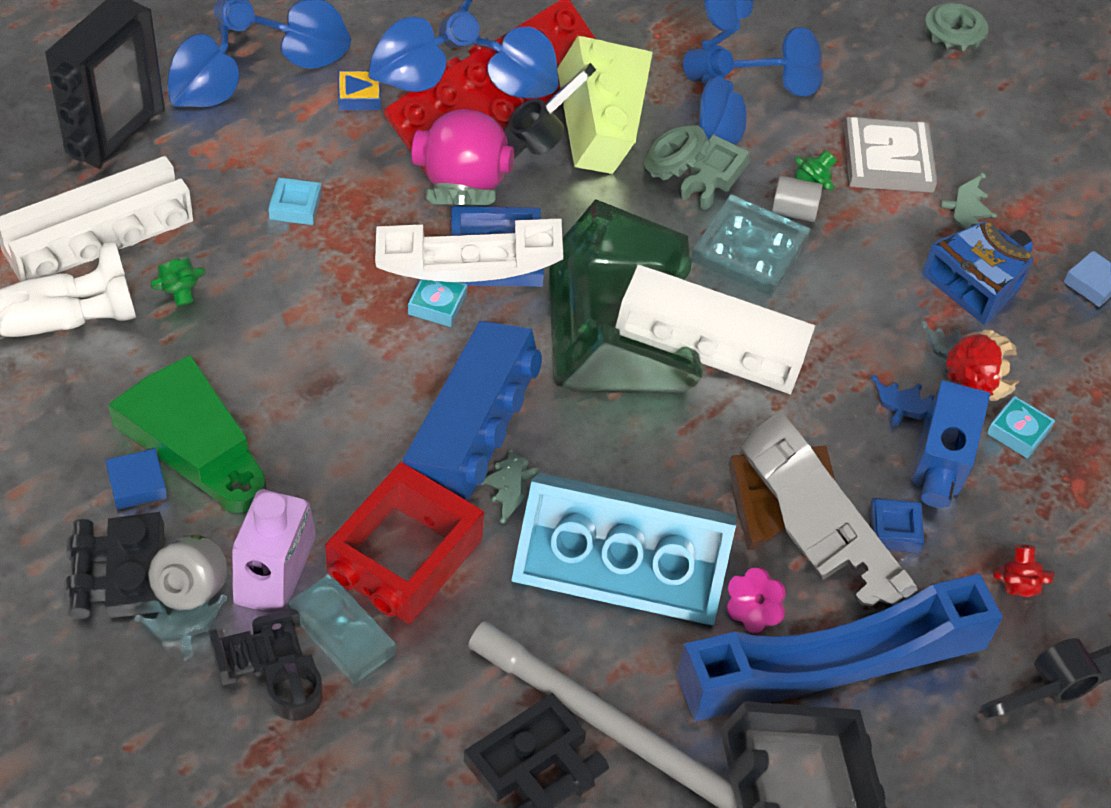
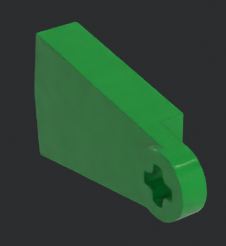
M191 355L146 376L108 404L112 424L115 428L146 450L156 448L158 459L217 500L225 510L232 513H247L256 492L262 489L267 490L264 472L249 452L246 436ZM238 482L244 486L249 483L250 490L243 492L238 488L232 491V484Z

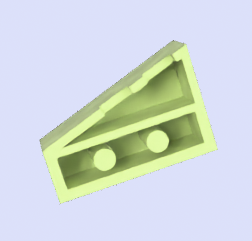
M583 36L576 38L557 68L560 88L565 86L590 62L596 68V71L563 101L574 167L613 174L633 147L637 138L653 52Z

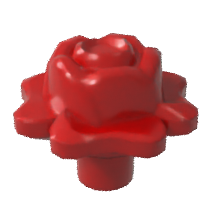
M1028 544L1014 545V560L996 567L995 572H993V578L1003 582L1006 593L1022 597H1033L1035 594H1042L1043 584L1052 583L1055 572L1044 570V567L1035 561V546Z

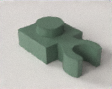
M712 135L709 139L710 145L705 150L706 156L694 163V169H691V176L687 177L681 185V199L685 201L693 192L699 191L703 193L700 197V208L703 210L708 209L713 204L716 187L728 192L750 163L749 151L715 135Z

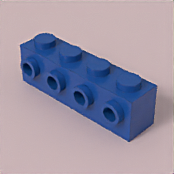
M485 321L478 322L403 458L404 464L469 502L476 486L484 482L488 463L495 449L502 446L506 436V427L514 412L520 411L524 401V392L528 384L540 372L542 355L540 350L536 349L532 329Z

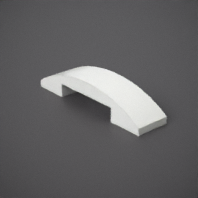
M562 219L516 220L515 233L424 237L423 225L377 226L376 267L391 273L417 279L445 282L489 281L530 273L563 260Z

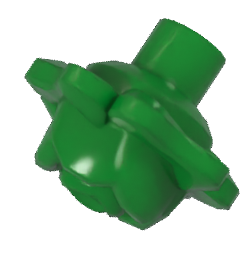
M826 149L817 158H806L799 155L795 158L798 168L794 177L823 184L822 190L826 188L829 191H833L836 187L831 181L832 173L830 169L838 159Z
M188 257L182 260L175 258L158 266V277L153 279L150 285L154 290L162 289L166 293L173 294L176 307H181L195 302L191 288L196 285L200 277L205 276L206 272L204 268H193Z

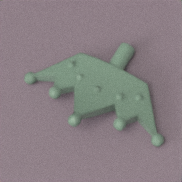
M984 172L980 173L975 179L959 186L957 201L942 200L941 208L955 209L953 222L964 230L981 223L977 219L990 217L994 219L997 217L996 213H992L979 201L982 198L986 199L988 197L986 192L984 193L978 188L981 180L986 177Z
M510 449L506 452L507 460L495 463V468H501V470L485 477L484 482L481 484H486L499 490L496 496L491 497V501L503 504L502 517L499 520L500 523L504 524L507 522V518L526 498V480L534 478L539 472L537 467L528 469L529 462L524 457L514 454L513 450Z

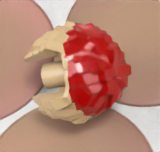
M994 330L977 331L965 335L952 347L947 355L945 365L948 370V380L951 383L989 392V401H997L1000 398L1006 397L1016 389L1015 385L1019 383V380H1001L1010 371V363L1003 356L1017 355L1015 345L1006 336H1000Z

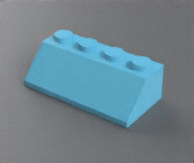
M538 472L531 481L511 581L714 626L736 527V515Z

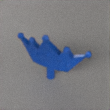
M873 375L871 377V380L876 383L882 407L895 412L890 421L893 426H898L904 416L915 419L926 417L934 396L929 395L928 398L921 399L919 391L922 389L921 384L898 391V383L894 382L891 386L886 387L878 381V376Z

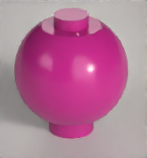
M459 109L442 115L433 123L429 131H416L412 144V163L416 166H424L427 176L433 184L452 183L477 189H494L502 181L504 173H511L514 147L508 146L504 130L492 117L477 110Z

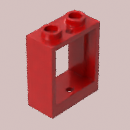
M400 461L325 544L327 573L341 588L345 590L354 589L370 599L375 608L389 617L397 616L411 625L481 542L484 511ZM394 508L445 537L409 581H406L357 550Z

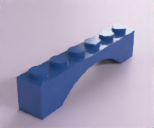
M979 573L933 584L884 611L827 630L777 637L756 636L735 631L685 643L677 678L693 720L697 722L733 713L745 701L773 703L986 650L1003 616Z

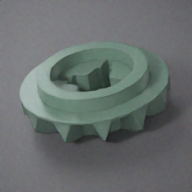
M958 3L936 5L928 11L925 18V33L932 35L933 43L945 44L946 50L950 47H956L961 52L967 47L977 49L981 41H985L988 33L986 19L975 9ZM956 23L960 24L959 30H954L952 27H955Z
M688 125L671 129L652 144L644 159L645 168L652 178L660 177L663 181L669 179L674 174L680 177L683 171L694 169V163L706 156L705 150L709 147L710 142L705 131L699 126Z
M435 183L434 188H425L426 199L432 204L490 205L496 201V189H477L452 183Z

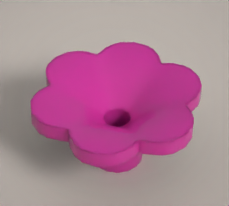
M754 567L749 569L745 575L735 576L729 581L728 591L732 598L727 604L728 614L736 621H743L747 631L760 633L768 625H777L784 619L785 609L782 602L786 596L785 587L779 580L770 579L765 569Z

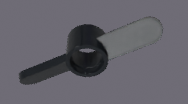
M591 62L580 70L548 102L544 103L541 99H531L524 102L514 111L509 121V127L504 130L508 146L514 147V159L526 148L532 154L539 155L548 152L557 145L563 136L564 125L553 111L596 71Z
M1078 638L1067 639L1053 645L1044 651L1034 662V666L1043 681L983 704L981 710L984 718L1005 714L1050 695L1054 697L1057 703L1071 702L1086 695L1099 684L1111 680V645L1092 653L1087 651L1082 641Z

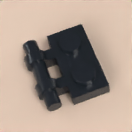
M160 512L108 518L107 536L101 537L93 536L94 523L88 519L74 521L72 536L68 537L66 541V557L71 561L70 576L64 580V598L69 601L68 615L74 619L87 618L90 616L91 603L105 601V609L110 618L163 611V603L155 596L151 589L148 575L152 559L164 547V521ZM106 561V576L93 577L92 563Z
M553 693L464 750L463 757L465 764L496 803L515 791L522 799V802L514 808H555L574 793L582 796L595 786V779L609 770L606 759L598 751L583 761L574 750L585 743L586 732ZM555 764L562 772V775L542 788L534 777Z

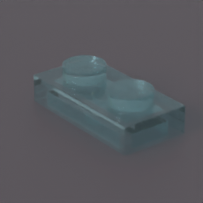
M329 574L288 602V609H296L300 613L301 627L353 684H356L396 655V643L337 580Z

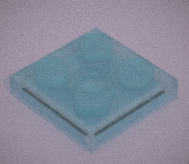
M731 194L693 248L691 261L772 297L808 241L811 229Z

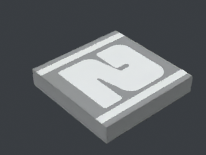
M846 117L844 136L849 187L934 193L937 177L929 123Z

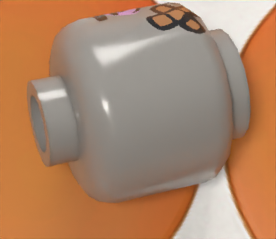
M198 534L183 535L160 549L152 559L148 572L150 587L155 596L168 607L176 610L195 609L215 596L225 584L228 573L227 560L220 546L210 538Z

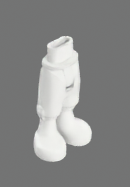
M115 241L101 246L98 267L89 274L77 278L69 274H54L21 281L0 289V339L74 329L83 325L85 320L114 318L118 321H126L136 318Z

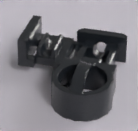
M288 609L257 617L252 622L253 635H251L250 631L219 638L217 629L209 631L211 647L221 685L237 682L236 676L253 671L255 677L261 676V670L264 669L269 704L273 712L281 718L291 721L303 720L312 716L320 708L323 700L321 675L315 666L312 654L302 655L295 632L296 628L301 627L300 613L296 609ZM274 624H281L279 629H272ZM226 652L228 653L230 665L232 668V672L229 673L227 669V664H229V662L227 659ZM300 678L307 679L315 688L314 693L308 699H305ZM287 679L289 680L294 703L283 701L276 695L277 687Z

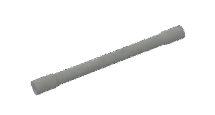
M482 622L474 631L468 644L471 650L503 671L515 674L548 696L553 693L565 708L716 807L737 808L730 781L530 653L523 644L489 622Z

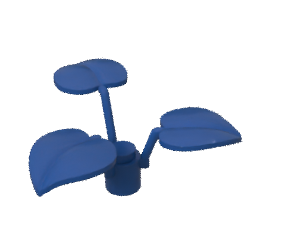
M217 0L213 12L216 21L219 23L220 46L218 47L210 36L201 33L190 36L179 45L174 53L168 72L167 90L169 101L177 107H210L218 105L231 97L238 85L239 69L235 60L224 54L229 46V29L243 31L253 22L286 32L280 45L282 55L296 66L311 69L327 66L340 59L349 49L351 37L339 12L334 6L324 0H300L289 9L287 15L288 25L254 15V9L247 0Z
M464 0L458 6L457 13L449 15L442 20L439 26V36L434 38L432 26L424 18L407 17L395 22L385 31L377 43L369 66V78L371 80L385 83L404 91L420 92L435 86L445 72L446 57L438 45L444 43L450 48H461L472 43L475 46H484L497 51L487 64V74L491 82L508 95L519 98H540L555 92L559 85L555 51L552 43L542 32L531 27H518L505 35L502 45L496 41L481 38L478 36V21L472 14L468 13V8L473 0Z
M704 0L708 19L712 25L722 30V32L710 40H704L702 42L703 48L687 51L683 61L684 72L689 80L693 82L702 81L703 84H706L701 99L699 127L705 131L708 140L712 135H715L735 145L745 133L747 116L742 96L733 92L734 85L731 81L724 79L731 72L732 68L784 66L783 85L785 89L794 96H809L819 89L823 80L821 49L815 35L809 29L797 27L791 29L784 38V58L733 60L729 50L716 45L740 29V19L747 18L751 14L753 0Z

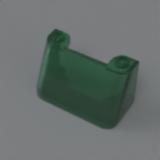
M595 199L562 238L563 260L550 265L549 268L554 383L558 387L573 392L684 394L689 389L695 387L702 378L703 365L700 361L699 352L690 347H682L675 353H671L620 335V329L615 327L622 300L638 264L682 280L687 278L692 267V258L689 256L688 235Z

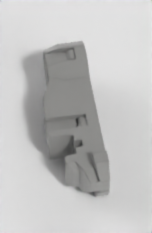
M781 411L751 431L740 449L766 486L778 499L787 534L822 580L848 564L854 572L862 566L866 570L861 575V581L865 586L856 593L855 598L861 606L873 607L878 602L892 607L919 593L911 577L901 568L822 465L803 436Z

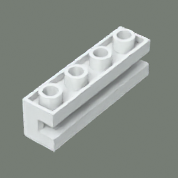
M166 156L0 216V247L20 282L54 275L99 258L100 248L106 243L115 241L119 250L192 222L190 192L182 178L175 180L173 165Z
M638 264L622 300L614 333L791 394L802 367L815 325Z

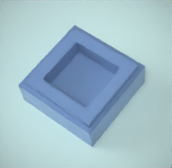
M1092 251L1068 271L1064 283L1100 307L1111 298V262L1095 251Z

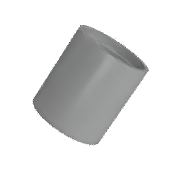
M779 175L771 214L814 222L823 184Z

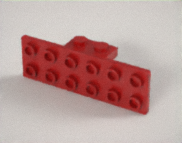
M559 0L515 27H531L542 32L552 43L556 55L557 68L578 36L596 39L570 0ZM506 34L502 35L494 41L502 45L503 39ZM473 46L468 50L470 56L462 61L456 56L446 62L445 72L435 86L424 91L408 93L387 106L383 113L412 154V144L416 131H429L433 123L448 112L459 109L477 110L492 117L503 130H506L509 127L512 114L520 105L531 99H541L544 103L548 102L561 89L560 83L555 92L540 98H519L508 95L499 90L491 82L487 74V64L497 51L484 46ZM420 166L421 169L424 171V173H425L426 176H427V172H426L425 167H424V166Z

